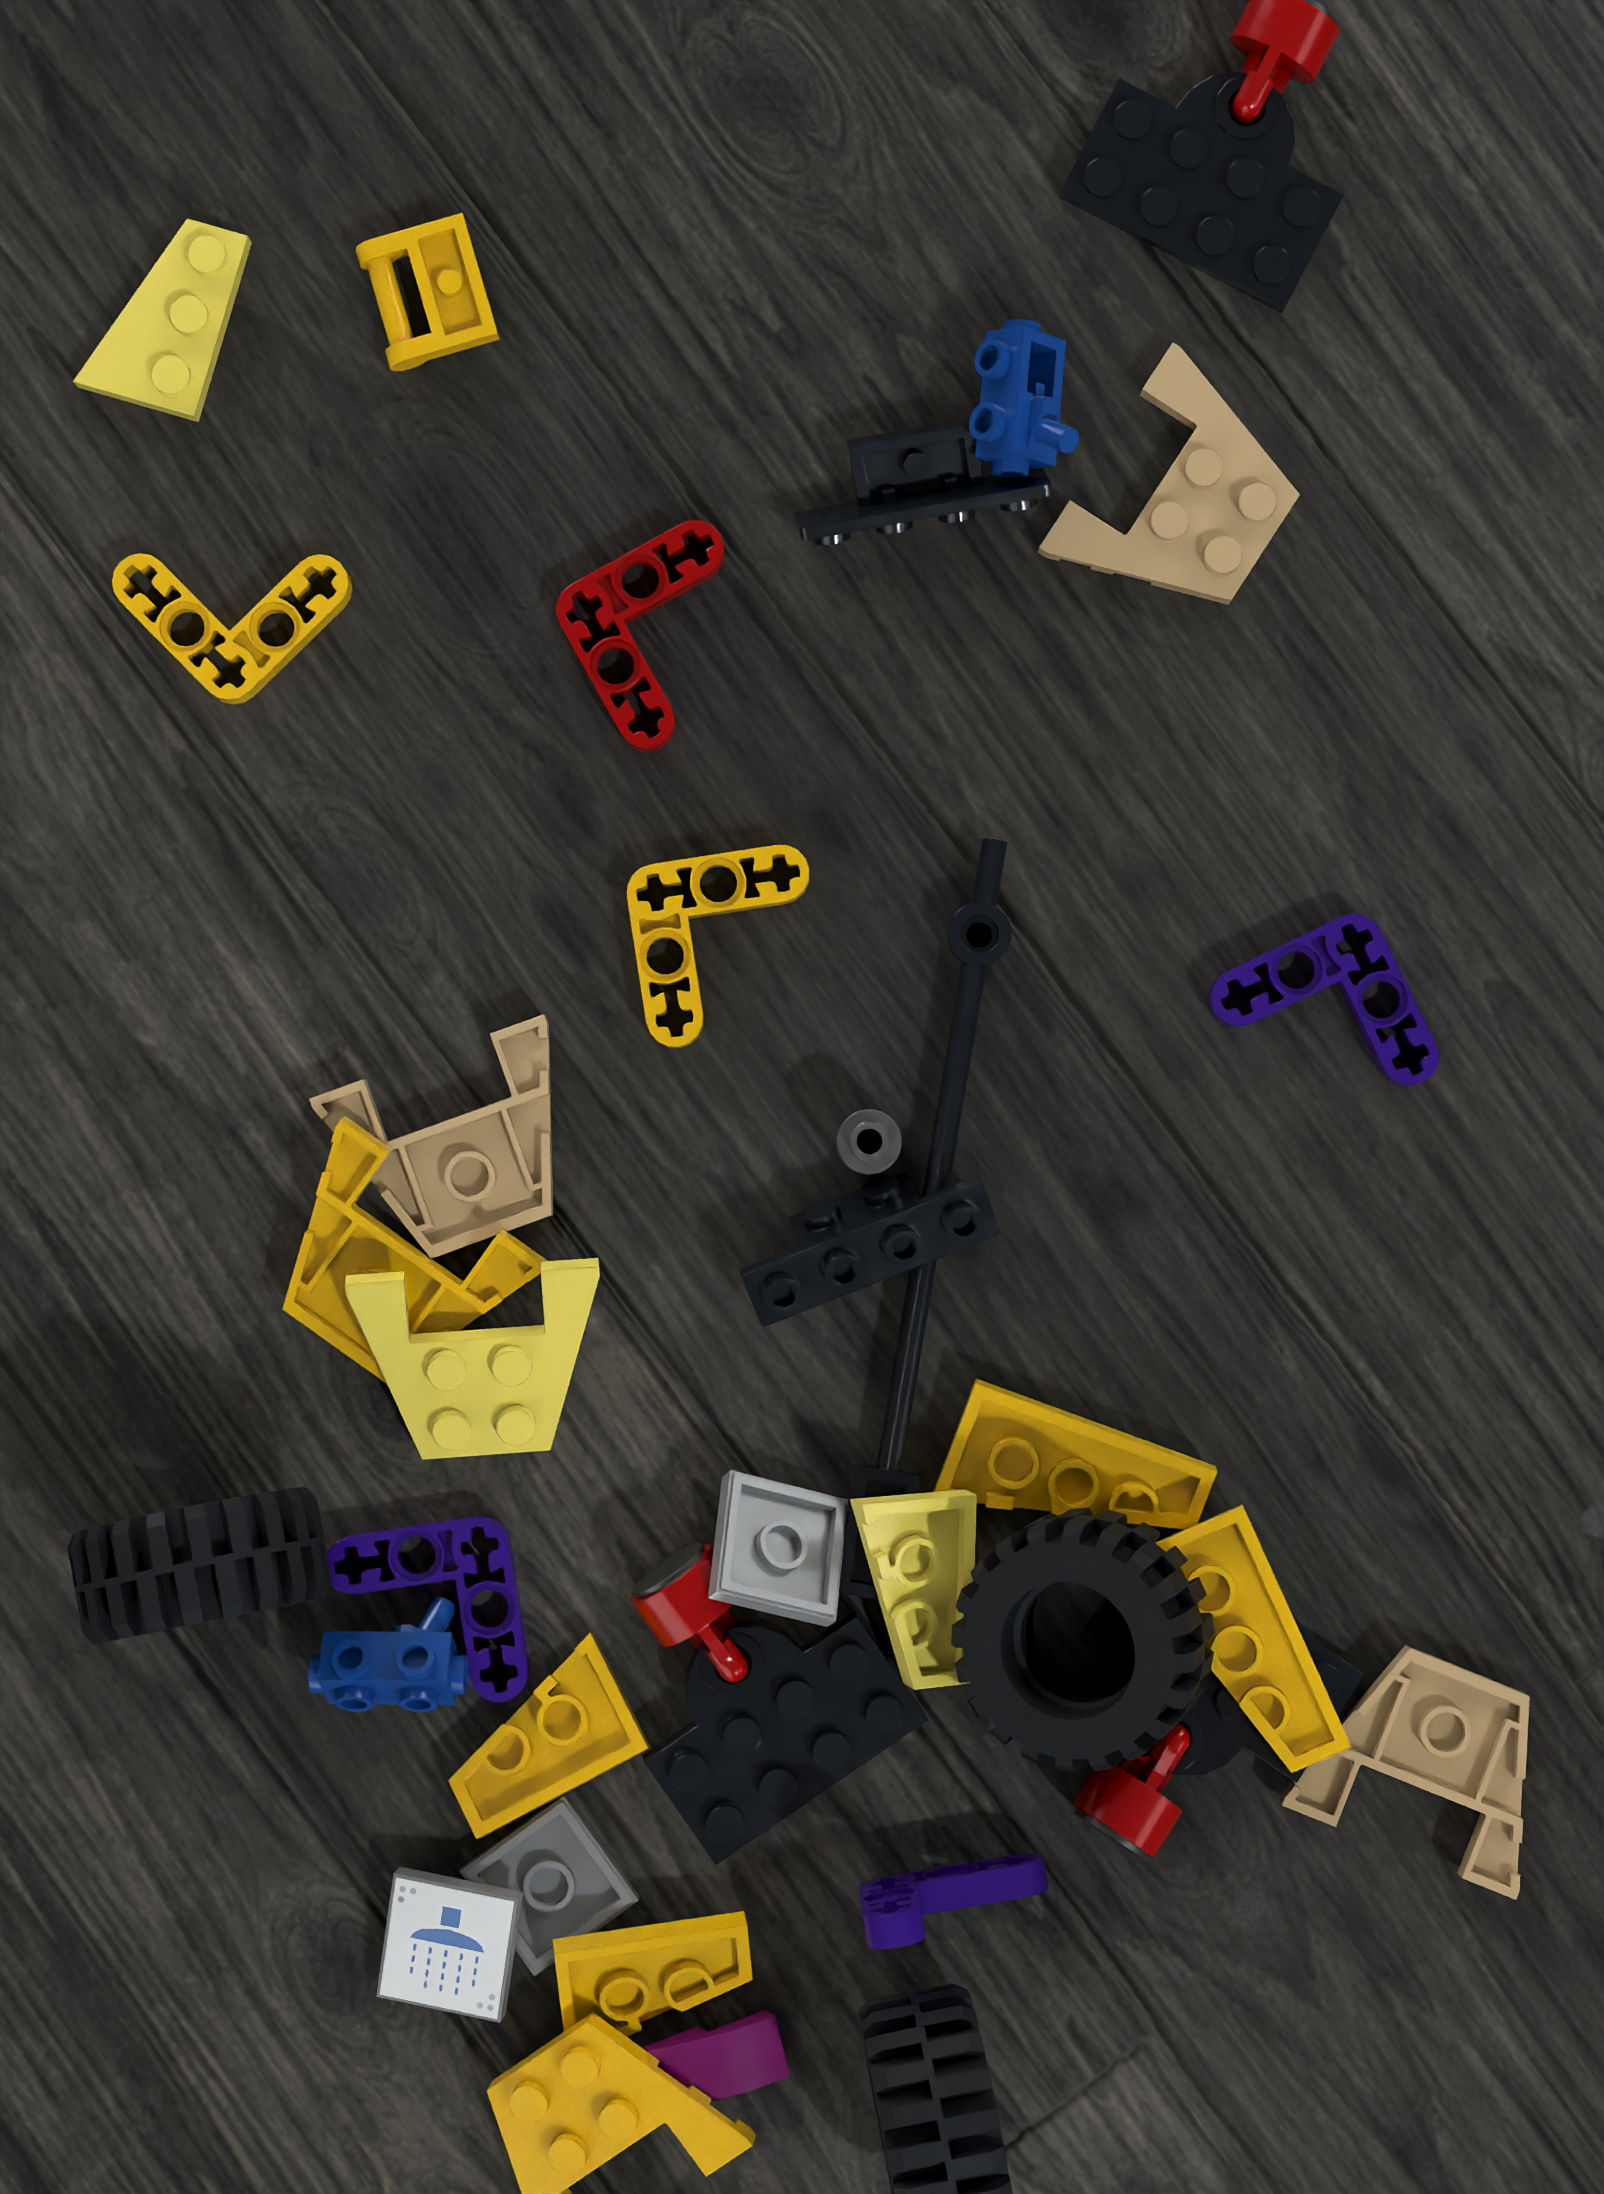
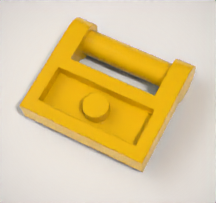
M463 213L364 241L356 247L355 250L360 267L369 272L390 346L385 349V354L390 370H409L431 359L500 340ZM406 256L410 257L431 333L415 338L413 337L392 264L396 259Z

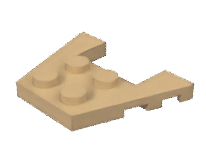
M1173 342L1146 382L1140 396L1194 431L1126 535L1070 500L1040 545L1037 553L1045 558L1057 561L1063 559L1090 566L1091 570L1111 575L1117 573L1151 582L1150 585L1229 605L1300 494L1184 350Z
M544 1014L490 1033L511 1092V1097L388 1141L367 1080L363 1079L309 1099L314 1111L321 1120L325 1121L333 1133L338 1122L346 1116L392 1149V1152L371 1181L431 1259L492 1238L502 1228L508 1232L553 1216L549 1023Z
M1405 1645L1341 1721L1352 1747L1307 1766L1297 1783L1290 1782L1282 1791L1279 1802L1284 1807L1336 1827L1359 1767L1364 1765L1481 1812L1457 1874L1465 1880L1516 1900L1520 1891L1518 1856L1519 1843H1522L1523 1834L1521 1799L1522 1780L1526 1777L1530 1696Z

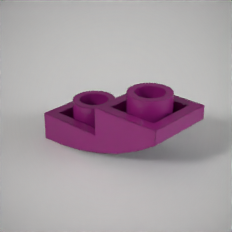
M767 2010L708 2032L697 2026L642 2047L660 2061L658 2064L659 2068L685 2087L695 2086L712 2099L711 2102L745 2093L790 2077L776 2016Z

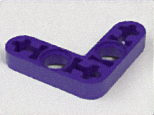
M1349 914L1341 916L1227 971L1218 977L1209 989L1208 1005L1212 1015L1225 1026L1238 1028L1252 1024L1337 983L1379 1071L1386 1080L1398 1086L1408 1087L1425 1082L1434 1074L1438 1067L1439 1052L1436 1042L1381 930L1373 920L1365 915ZM1348 926L1352 934H1358L1363 931L1366 935L1368 943L1360 948L1366 965L1369 966L1379 959L1384 971L1365 975L1354 985L1348 973L1361 970L1355 956L1352 953L1340 955L1336 944L1344 939L1341 928ZM1299 953L1305 956L1311 963L1313 970L1312 978L1305 987L1300 989L1289 988L1279 979L1277 972L1278 963L1286 954ZM1260 965L1264 966L1267 985L1278 996L1279 1001L1270 1004L1268 992H1265L1246 1003L1249 1013L1245 1016H1242L1237 1008L1226 1011L1221 999L1229 994L1227 983L1234 981L1239 989L1246 988L1262 980L1254 972V968ZM1375 982L1389 985L1397 997L1396 1009L1393 1014L1384 1019L1375 1018L1368 1014L1362 1001L1366 988ZM1406 1016L1412 1028L1401 1030L1399 1033L1408 1048L1419 1046L1423 1052V1057L1416 1061L1418 1072L1415 1075H1412L1407 1067L1400 1069L1394 1067L1392 1058L1400 1054L1399 1046L1394 1036H1388L1381 1042L1376 1033V1030L1396 1025Z
M473 1515L356 1533L341 1538L329 1549L327 1554L333 1581L332 1586L345 1594H362L455 1579L469 1674L473 1688L482 1698L491 1702H505L514 1699L523 1690L529 1678L530 1663L511 1538L507 1527L499 1519L490 1515ZM475 1527H483L486 1537H497L498 1547L492 1549L488 1554L490 1572H493L502 1567L505 1580L486 1578L473 1585H469L467 1573L478 1574L480 1572L477 1553L472 1551L466 1552L464 1548V1542L474 1537ZM413 1536H421L433 1544L436 1551V1560L429 1570L413 1572L402 1563L400 1550L406 1539ZM378 1541H390L388 1563L395 1577H383L385 1565L372 1566L365 1569L361 1574V1581H353L350 1571H340L338 1561L348 1556V1547H357L359 1557L380 1555L383 1552ZM495 1590L506 1598L509 1611L506 1620L501 1624L487 1626L480 1623L475 1617L473 1601L480 1592ZM512 1631L515 1643L504 1641L501 1644L504 1663L506 1665H516L518 1673L510 1676L507 1688H498L495 1678H485L483 1675V1669L490 1667L493 1663L492 1645L490 1643L482 1648H478L476 1637L496 1638Z
M1037 1853L1009 1855L891 1875L861 1884L859 1886L861 1915L867 1947L870 1949H891L922 1941L926 1937L923 1915L1025 1898L1046 1891L1048 1889L1043 1855Z

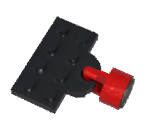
M1249 0L1230 36V42L1247 57L1241 71L1210 76L1191 87L1176 107L1119 78L1060 192V198L1282 313L1344 196L1340 192L1288 166L1295 144L1293 116L1282 97V93L1289 80L1304 84L1314 83L1340 33L1337 19L1330 11L1314 0Z
M1104 1597L1078 1639L1131 1674L1130 1680L1135 1663L1132 1635L1122 1614L1113 1603ZM1300 1631L1334 1709L1339 1716L1364 1676V1673ZM1212 1670L1200 1681L1204 1689L1195 1705L1162 1740H1159L1148 1752L1133 1761L1124 1758L1119 1766L1097 1772L1092 1770L1071 1804L1076 1808L1073 1813L1074 1815L1144 1861L1147 1856L1154 1859L1183 1813L1179 1807L1161 1795L1173 1774L1205 1775L1227 1765L1241 1749H1244L1291 1782L1297 1783L1307 1768L1305 1767L1293 1773L1290 1772Z
M695 1543L669 1556L644 1575L634 1586L630 1601L662 1647L673 1646L689 1638L696 1648L686 1669V1699L694 1721L644 1754L643 1761L712 1861L717 1865L928 1721V1718L855 1611L802 1647L784 1628L760 1618V1621H736L728 1610L733 1604L708 1599L713 1549L709 1544Z

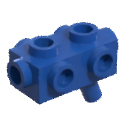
M1024 319L1005 321L1003 329L986 332L985 341L979 346L975 355V369L982 376L980 404L971 414L969 430L971 435L977 439L975 458L990 462L991 475L1000 479H1027L1029 477V470L1055 467L1057 450L1063 453H1070L1076 448L1079 441V434L1076 429L1059 422L1066 341L1041 332V324L1035 321Z
M435 1596L419 1627L399 1625L395 1632L323 1631L321 1654H312L310 1658L308 1674L310 1692L324 1694L328 1704H335L336 1707L342 1710L352 1712L368 1711L374 1705H399L401 1708L413 1712L433 1711L437 1709L438 1705H456L457 1694L467 1693L469 1681L467 1655H459L452 1632H445L457 1610L456 1605L446 1598Z

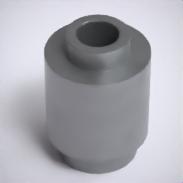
M874 1109L860 1110L850 1115L841 1125L837 1135V1151L843 1163L851 1170L865 1175L877 1174L889 1168L898 1158L902 1146L901 1133L895 1121L889 1115ZM865 1129L877 1131L882 1138V1146L874 1154H865L857 1146V1137Z

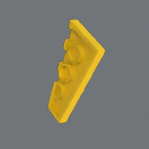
M975 1378L933 1492L965 1489L976 1494L977 1503L986 1504L988 1508L1013 1510V1507L1051 1511V1514L1059 1516L1070 1509L1090 1508L1095 1517L1106 1510L1126 1514L1127 1523L1140 1525L1145 1522L1149 1526L1185 1530L1198 1523L1216 1477L1217 1468L1215 1465Z
M1243 1505L1155 1542L1165 1552L1176 1545L1188 1559L1187 1562L1180 1566L1187 1580L1200 1578L1207 1596L1198 1602L1200 1613L1209 1612L1213 1615L1215 1634L1205 1642V1647L1210 1648L1214 1652L1211 1670L1237 1701L1241 1709L1290 1772H1296L1351 1748L1352 1746Z

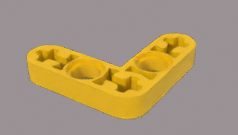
M142 553L129 555L117 565L112 578L113 591L119 601L214 697L224 703L233 705L245 703L253 698L345 608L351 599L353 589L351 578L339 561L331 556L322 554L309 556L290 571L229 631L161 561L152 555ZM137 571L145 576L156 571L157 574L152 580L153 586L169 602L176 591L180 592L181 597L164 606L160 612L144 594L138 593L133 598L130 597V594L135 589L130 578ZM317 572L319 575L326 577L334 572L337 575L333 578L331 584L336 593L329 599L318 594L310 600L305 607L315 616L306 623L299 611L285 601V599L293 592L301 603L313 590L311 583L308 581L312 574ZM160 612L157 620L152 622L150 616ZM182 613H197L202 617L205 626L201 639L190 646L176 644L170 632L175 618ZM283 613L293 620V636L283 646H268L263 643L260 637L261 623L270 614ZM219 636H223L225 642L216 646L215 649L229 663L236 665L242 660L246 662L240 671L246 680L238 688L231 683H227L219 688L217 684L222 680L223 675L206 657L203 659L200 667L194 665L195 660L202 658L212 650Z
M788 845L765 846L650 864L640 868L632 875L627 885V901L645 1019L650 1034L658 1043L669 1048H682L695 1041L703 1028L704 1014L689 919L784 905L796 901L804 894L809 884V866L806 858L799 850ZM785 858V862L790 868L798 867L800 877L790 879V890L777 892L775 882L771 881L755 883L760 896L745 898L747 879L740 864L741 862L754 861L753 874L771 871L773 869V859ZM725 867L735 875L737 888L734 895L728 900L713 902L702 894L700 880L708 869ZM692 870L690 889L697 906L683 908L684 895L665 898L663 903L664 909L660 911H652L648 901L638 900V892L648 889L649 878L659 877L663 887L680 886L682 883L678 872ZM663 938L678 942L684 952V960L681 967L668 975L653 971L647 961V952L650 946L655 941ZM688 978L690 991L677 990V996L681 1010L685 1012L692 1011L693 1022L683 1025L682 1036L672 1037L668 1027H658L657 1016H663L667 1013L666 995L663 992L652 997L650 985L671 986Z

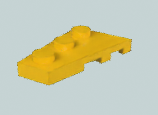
M590 1632L574 1649L575 1651L552 1675H549L533 1691L534 1694L448 1780L476 1839L490 1834L651 1748L594 1633Z
M744 1911L552 1939L563 2032L594 2012L627 2037L641 2031V2022L672 2008L683 2012L753 1980L748 1927Z

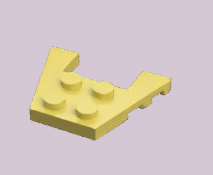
M599 1258L540 1262L544 1310L543 1325L436 1333H410L404 1271L346 1275L345 1294L422 1460L551 1450L600 1277Z

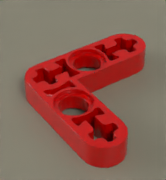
M703 520L686 521L572 583L562 591L557 600L556 614L564 634L622 738L630 747L640 752H654L667 745L675 733L676 720L669 701L626 625L709 580L719 572L724 562L725 552L722 537L713 525ZM694 536L699 543L709 540L713 546L709 547L706 551L708 562L698 566L693 559H687L675 566V571L682 579L671 584L665 564L655 554L666 549L669 561H672L683 555L686 551L684 544L686 538ZM636 565H647L653 568L659 577V585L656 591L643 599L628 595L622 586L625 573ZM581 597H584L589 604L599 601L603 605L595 614L598 624L605 635L613 627H616L620 633L618 636H611L600 640L589 652H585L582 644L594 642L586 624L582 620L571 623L568 619L576 612L573 602ZM613 650H622L628 653L634 660V671L631 677L620 684H610L604 681L598 673L600 659L607 652ZM643 682H647L651 689L639 693V697L646 710L650 714L661 711L664 715L657 722L659 734L652 738H649L644 731H638L633 734L629 729L637 720L628 700L624 701L619 708L612 701L614 698H621L632 694Z

